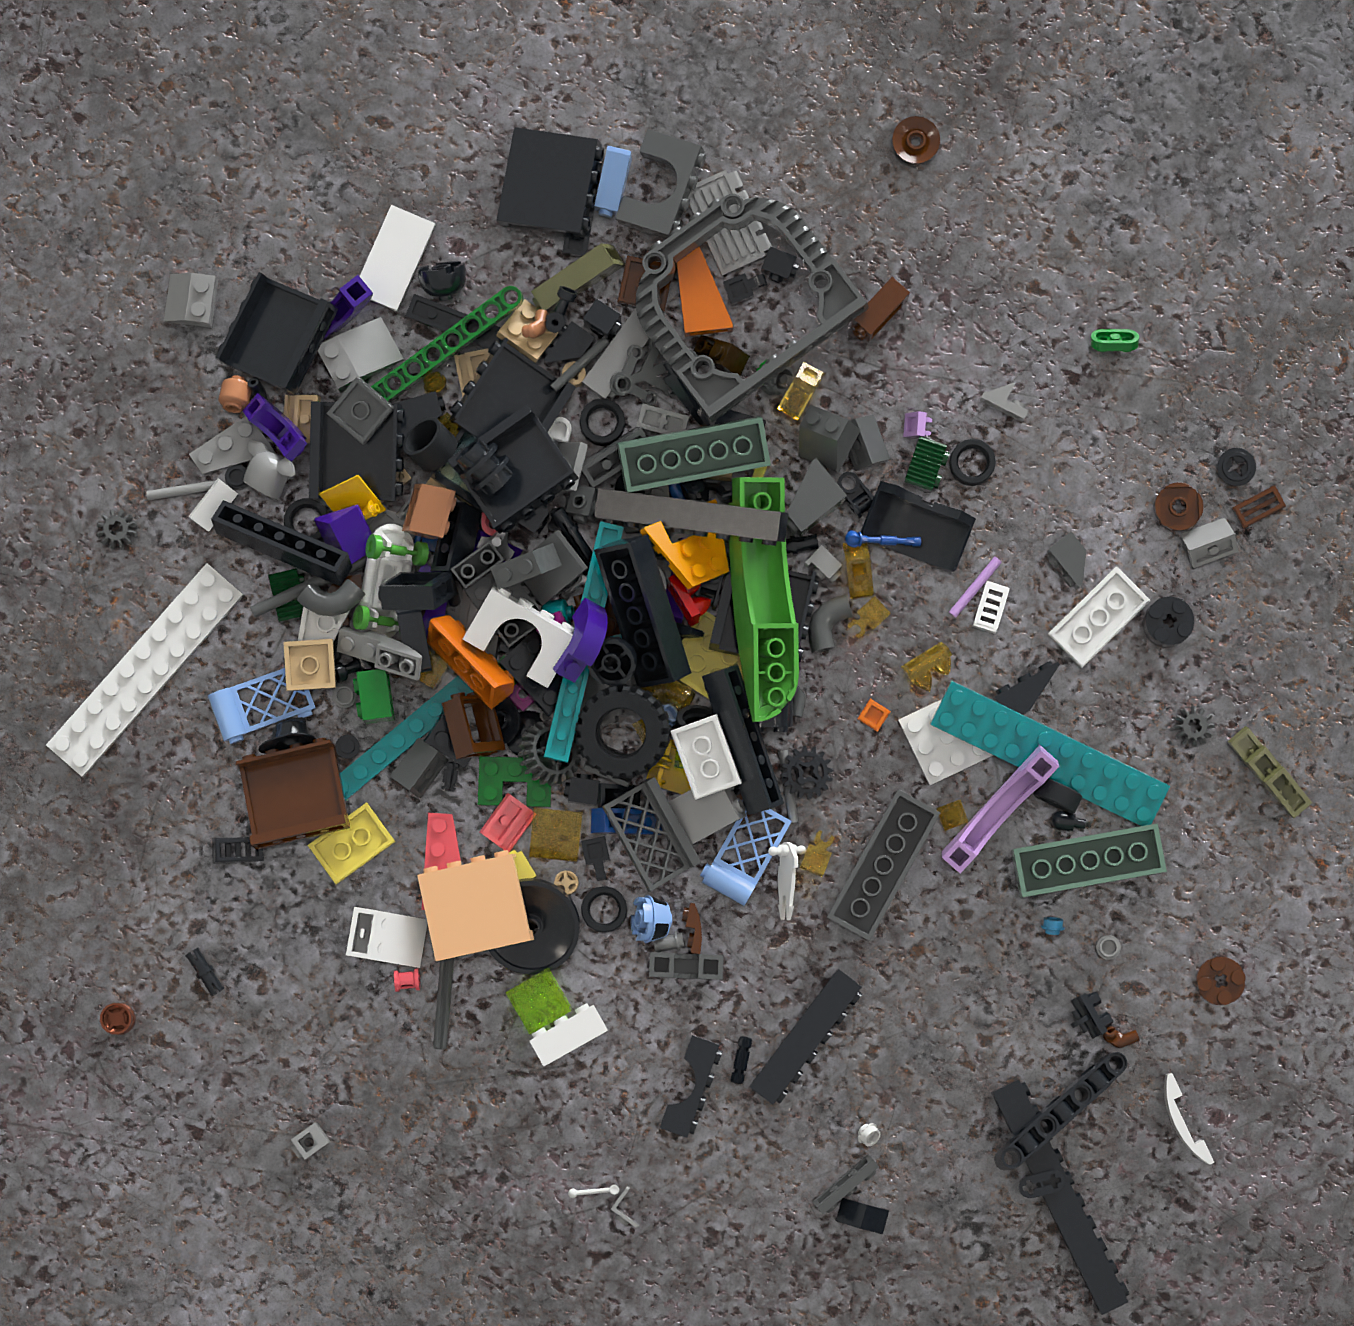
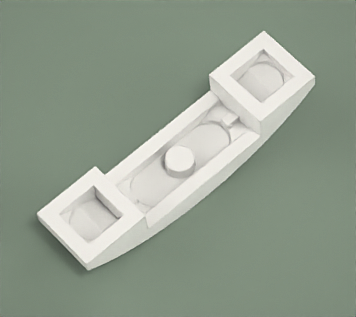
M1168 1073L1164 1078V1098L1171 1123L1185 1146L1197 1158L1210 1165L1214 1161L1204 1140L1194 1143L1174 1099L1182 1096V1093L1173 1074Z

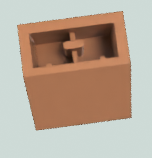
M415 484L402 531L427 539L443 538L449 530L450 521H448L450 511L452 512L456 505V498L454 497L456 491L426 484Z

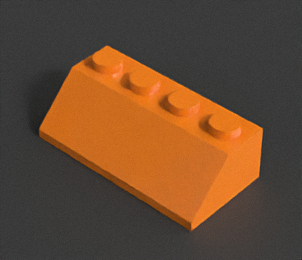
M451 615L432 618L429 621L427 643L491 710L513 693L515 685L513 676L498 665L496 658L492 654H487L485 651L463 640L466 630L459 620L455 621Z

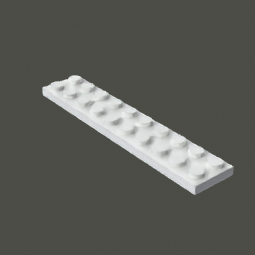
M206 563L46 746L79 775L84 777L244 595Z

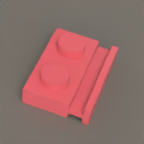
M507 793L479 832L504 851L508 850L510 852L537 814Z

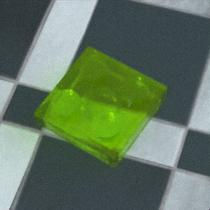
M549 967L505 992L529 1034L536 1032L573 1010Z

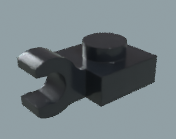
M744 273L723 281L731 305L754 297L752 290L766 286L767 281L764 273L751 279H747Z
M605 836L581 841L586 866L594 865L597 881L606 880L603 862L610 861Z

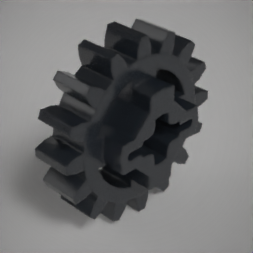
M803 746L801 753L794 749L792 751L794 757L790 755L785 757L788 764H781V768L785 769L786 772L780 774V777L787 779L783 786L790 785V794L797 791L799 799L804 794H806L807 799H812V793L818 797L821 795L820 789L828 790V786L825 783L832 782L833 778L829 777L828 773L834 770L833 768H827V764L831 760H823L825 754L823 751L816 754V747H813L808 752L806 746ZM801 757L812 758L809 762H802L798 759ZM819 765L822 768V777L818 774ZM810 768L809 774L812 777L804 778L802 776L804 774L802 769ZM791 769H793L796 774V779L794 781L792 779ZM805 783L816 786L811 789L801 788Z

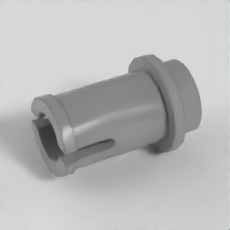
M675 931L672 935L655 940V951L661 952L672 949L680 951V948L685 947L683 934Z

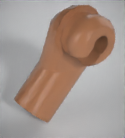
M543 309L537 310L535 321L522 327V335L525 338L531 337L532 339L543 335L546 331L547 319L545 318L548 312Z

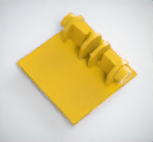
M359 475L319 493L333 512L358 504L365 520L386 511L384 505Z
M670 739L665 754L649 770L646 779L655 777L661 788L682 795L691 790L674 740Z

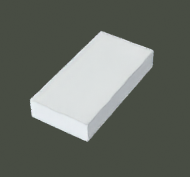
M218 478L189 517L209 532L213 527L211 518L222 501L232 503L238 493Z

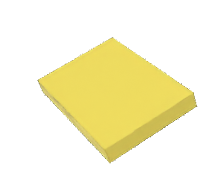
M367 802L348 815L350 828L322 834L308 844V847L336 885L395 843V840Z

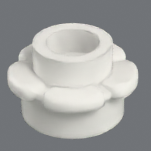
M864 1124L860 1127L858 1131L859 1143H863L866 1146H872L877 1143L881 1133L876 1128V1124Z

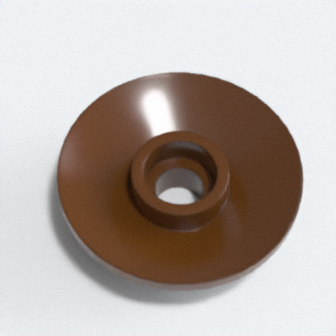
M920 116L908 117L902 120L893 132V148L902 160L912 164H921L929 161L937 153L940 146V134L935 124L927 118ZM913 138H917L920 140V144L918 146H914L911 143V140Z

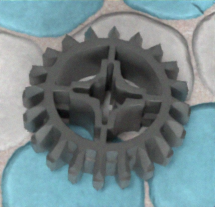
M546 720L544 722L539 721L534 726L528 727L527 733L522 734L520 738L523 741L519 743L518 747L523 751L519 752L517 756L523 757L524 761L520 765H526L525 774L532 773V780L536 781L539 779L540 785L548 783L549 786L564 783L565 780L570 779L573 773L579 769L576 764L581 761L577 756L581 750L576 748V740H573L568 763L562 762L558 770L559 761L544 758V751L552 724L551 720ZM541 736L540 747L536 749L537 741Z

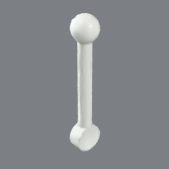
M612 1185L610 1188L588 1190L572 1188L568 1191V1196L575 1198L577 1195L599 1193L615 1195L619 1192V1187Z

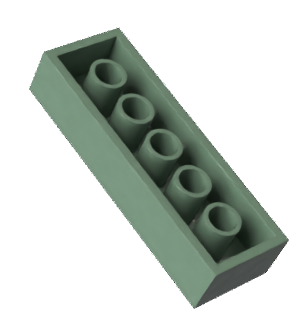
M760 416L617 443L624 487L627 493L771 466L763 418Z
M1158 823L1011 850L1020 898L1167 872Z

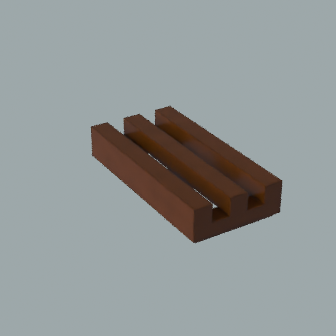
M1274 485L1231 509L1235 512L1237 520L1240 521L1242 529H1245L1285 508L1286 504ZM1273 492L1274 497L1241 513V508ZM1278 501L1279 505L1247 522L1245 521V517Z

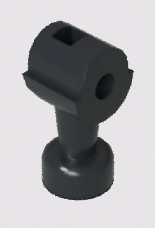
M565 286L559 287L557 296L560 299L555 309L549 311L545 318L547 319L546 328L548 331L557 333L563 326H566L569 302H574L578 295L573 289Z
M352 657L353 661L346 665L341 662L336 663V681L338 683L346 681L348 674L358 671L375 670V663Z

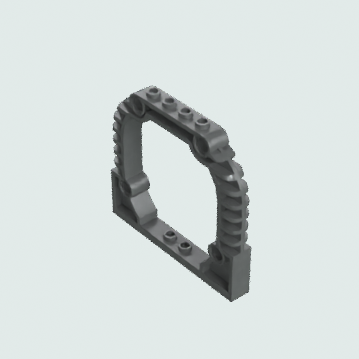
M729 194L722 199L717 198L709 204V208L703 213L698 212L689 219L688 224L682 228L679 226L672 230L669 234L670 237L666 240L654 243L642 260L645 272L640 279L636 293V311L639 322L647 336L711 422H714L869 309L867 301L835 259L830 256L800 215L786 204L774 199L755 197L743 200L737 194ZM737 204L740 206L739 210L735 213L727 211L730 205ZM753 221H758L772 226L784 236L811 272L808 281L812 294L819 298L817 320L820 326L799 341L793 340L785 347L786 350L783 353L772 355L766 360L765 366L743 381L738 373L716 370L714 362L710 357L705 355L694 356L665 318L660 308V289L673 279L678 261L722 229L740 230ZM654 261L662 263L661 267L656 270L650 269V264ZM818 280H826L828 282L826 287L821 289L815 287V284ZM700 366H709L710 369L706 374L701 375L697 372Z

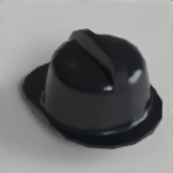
M287 718L276 724L273 728L272 739L262 743L258 751L265 754L266 751L271 749H280V751L289 749V746L292 744L302 743L307 745L311 744L316 737L309 734L305 718Z

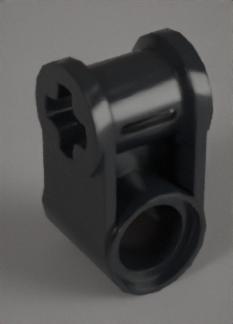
M845 472L838 478L837 484L847 495L846 502L859 519L862 517V513L870 508L874 496L855 473ZM845 477L852 478L855 483L854 488L851 490L845 489L842 486V479ZM864 500H867L865 503H863L862 505L858 506L861 502H863Z
M724 575L716 580H710L701 584L694 597H703L701 595L712 597L710 607L716 611Z

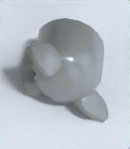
M251 439L248 442V450L253 457L248 464L243 482L271 499L278 501L287 480L294 479L296 475L295 467L287 458L269 451L266 444Z

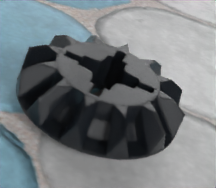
M1242 448L1228 449L1220 456L1217 464L1219 477L1226 484L1235 487L1247 484L1256 472L1254 457ZM1232 459L1236 464L1246 463L1241 467L1240 474L1236 471L1228 472L1233 466Z

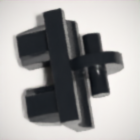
M1097 992L1084 993L1071 1000L1076 1009L1072 1011L1076 1021L1070 1024L1071 1027L1075 1028L1079 1025L1083 1033L1087 1031L1090 1033L1092 1039L1108 1031L1107 1028L1114 1022L1107 1011L1098 1015L1094 1007L1102 1003Z

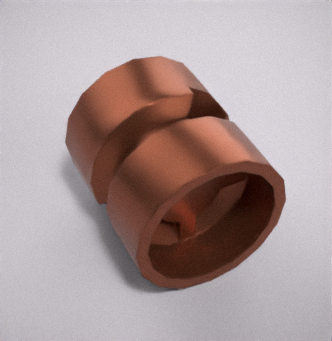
M123 1003L109 1004L100 1014L101 1026L110 1034H126L135 1025L136 1016L130 1006Z

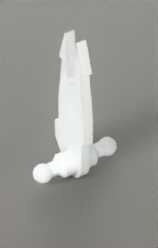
M784 842L778 847L772 846L768 850L771 856L778 855L780 857V866H778V908L781 920H785V910L786 920H791L794 908L796 868H798L797 854L803 855L806 852L804 846L800 845L797 847L790 842Z

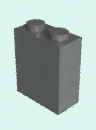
M554 543L490 567L500 590L501 588H507L560 567L562 564Z

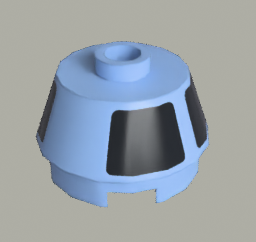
M650 895L637 897L633 902L637 906L635 915H631L632 935H637L636 941H643L646 944L667 937L672 925V914L668 903Z

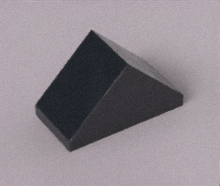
M842 1198L836 1221L859 1229L883 1234L889 1210Z

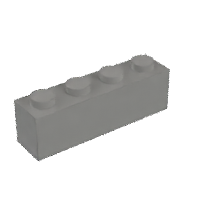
M636 308L582 381V386L600 399H609L610 397L613 400L616 394L610 389V379L613 374L622 371L629 357L627 355L629 346L638 345L642 347L644 354L639 359L640 361L649 350L647 345L650 338L639 322ZM637 348L632 352L634 357L638 355Z

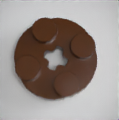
M1182 482L1172 483L1159 492L1155 499L1154 512L1161 526L1172 531H1185L1193 527L1202 516L1203 500L1201 495L1189 484ZM1177 500L1180 501L1181 505H1185V509L1181 510L1180 514L1172 509V505H1175Z
M1215 957L1205 961L1196 974L1197 988L1200 996L1213 1005H1228L1235 1002L1242 995L1245 988V973L1236 961L1228 957ZM1223 974L1226 977L1225 981L1227 984L1226 986L1221 985L1218 988L1216 986L1217 981L1214 978L1216 975L1221 977Z

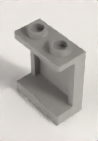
M734 786L695 800L692 790H689L669 801L692 845L746 817L744 812L746 810L742 800L737 798L734 793Z

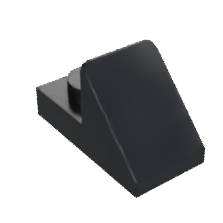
M598 783V808H602L603 805L636 787V785L625 787L621 784ZM641 790L634 794L633 805L640 806ZM616 804V805H614V806L611 807V808H623V809H625L626 806L620 805V804Z

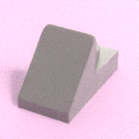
M1015 383L983 393L980 399L981 402L1020 422L1024 421L1029 411L1025 409V405L1015 399L1012 402L1007 400Z

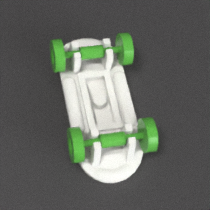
M385 524L380 526L367 539L365 549L367 560L361 588L366 595L361 599L353 614V626L357 631L366 633L371 630L390 638L397 631L400 632L396 610H382L381 601L378 598L379 586L399 572H411L412 563L416 566H424L429 555L428 544L420 541L414 544L411 535L402 531V526Z

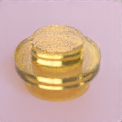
M438 371L428 374L423 379L424 389L428 393L440 392L447 382L446 377Z

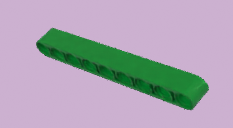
M514 286L503 288L371 387L375 391H379L382 397L389 403L518 309L523 303L522 292ZM511 291L517 292V301L513 304H508L506 302L507 293ZM497 306L499 312L495 318L487 317L486 311L488 307ZM471 320H477L479 323V328L474 333H470L467 330V324ZM452 334L458 335L460 339L459 344L455 347H450L447 343L448 337ZM438 349L440 351L439 359L434 362L430 361L428 358L429 351ZM413 363H418L421 367L420 373L416 376H411L409 373V367ZM394 377H399L401 380V386L397 390H392L389 386L390 380Z

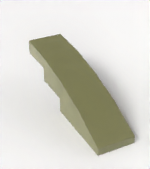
M1245 726L1228 741L1242 761L1292 818L1297 817L1312 803L1288 771L1278 763L1267 747L1261 744L1249 727Z

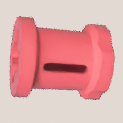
M419 968L410 972L394 971L395 992H400V989L415 988L416 991L420 990Z

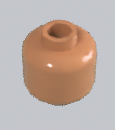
M234 375L232 378L225 379L222 382L218 400L224 410L231 413H240L249 404L252 390L249 388L248 382H246L244 377Z

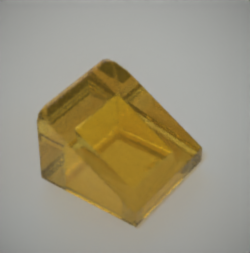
M961 800L936 808L940 812L939 817L944 831L968 823Z

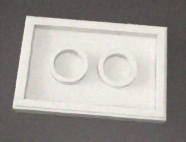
M717 714L670 731L695 800L742 783Z

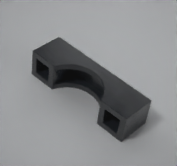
M692 1035L684 1059L694 1070L696 1078L695 1087L686 1100L677 1104L667 1105L660 1125L661 1129L686 1138L689 1133L694 1135L698 1120L694 1119L696 1111H702L706 1100V1097L702 1096L705 1087L710 1088L715 1075L710 1073L713 1064L718 1065L723 1052L718 1050L719 1044Z

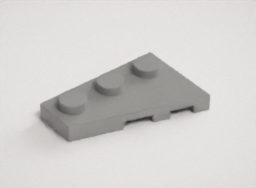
M245 416L189 455L201 473L206 475L227 469L233 465L250 462L253 455L249 453L248 442L251 439L266 444L269 451L274 453L275 451L260 429Z

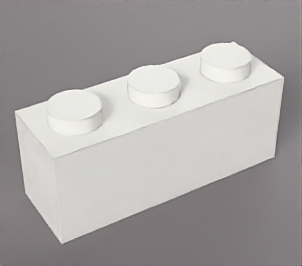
M586 1003L574 1010L576 1015L568 1019L565 1015L553 1022L555 1027L548 1031L543 1027L532 1034L533 1039L530 1040V1043L543 1066L552 1063L608 1031L594 1005L589 1007Z

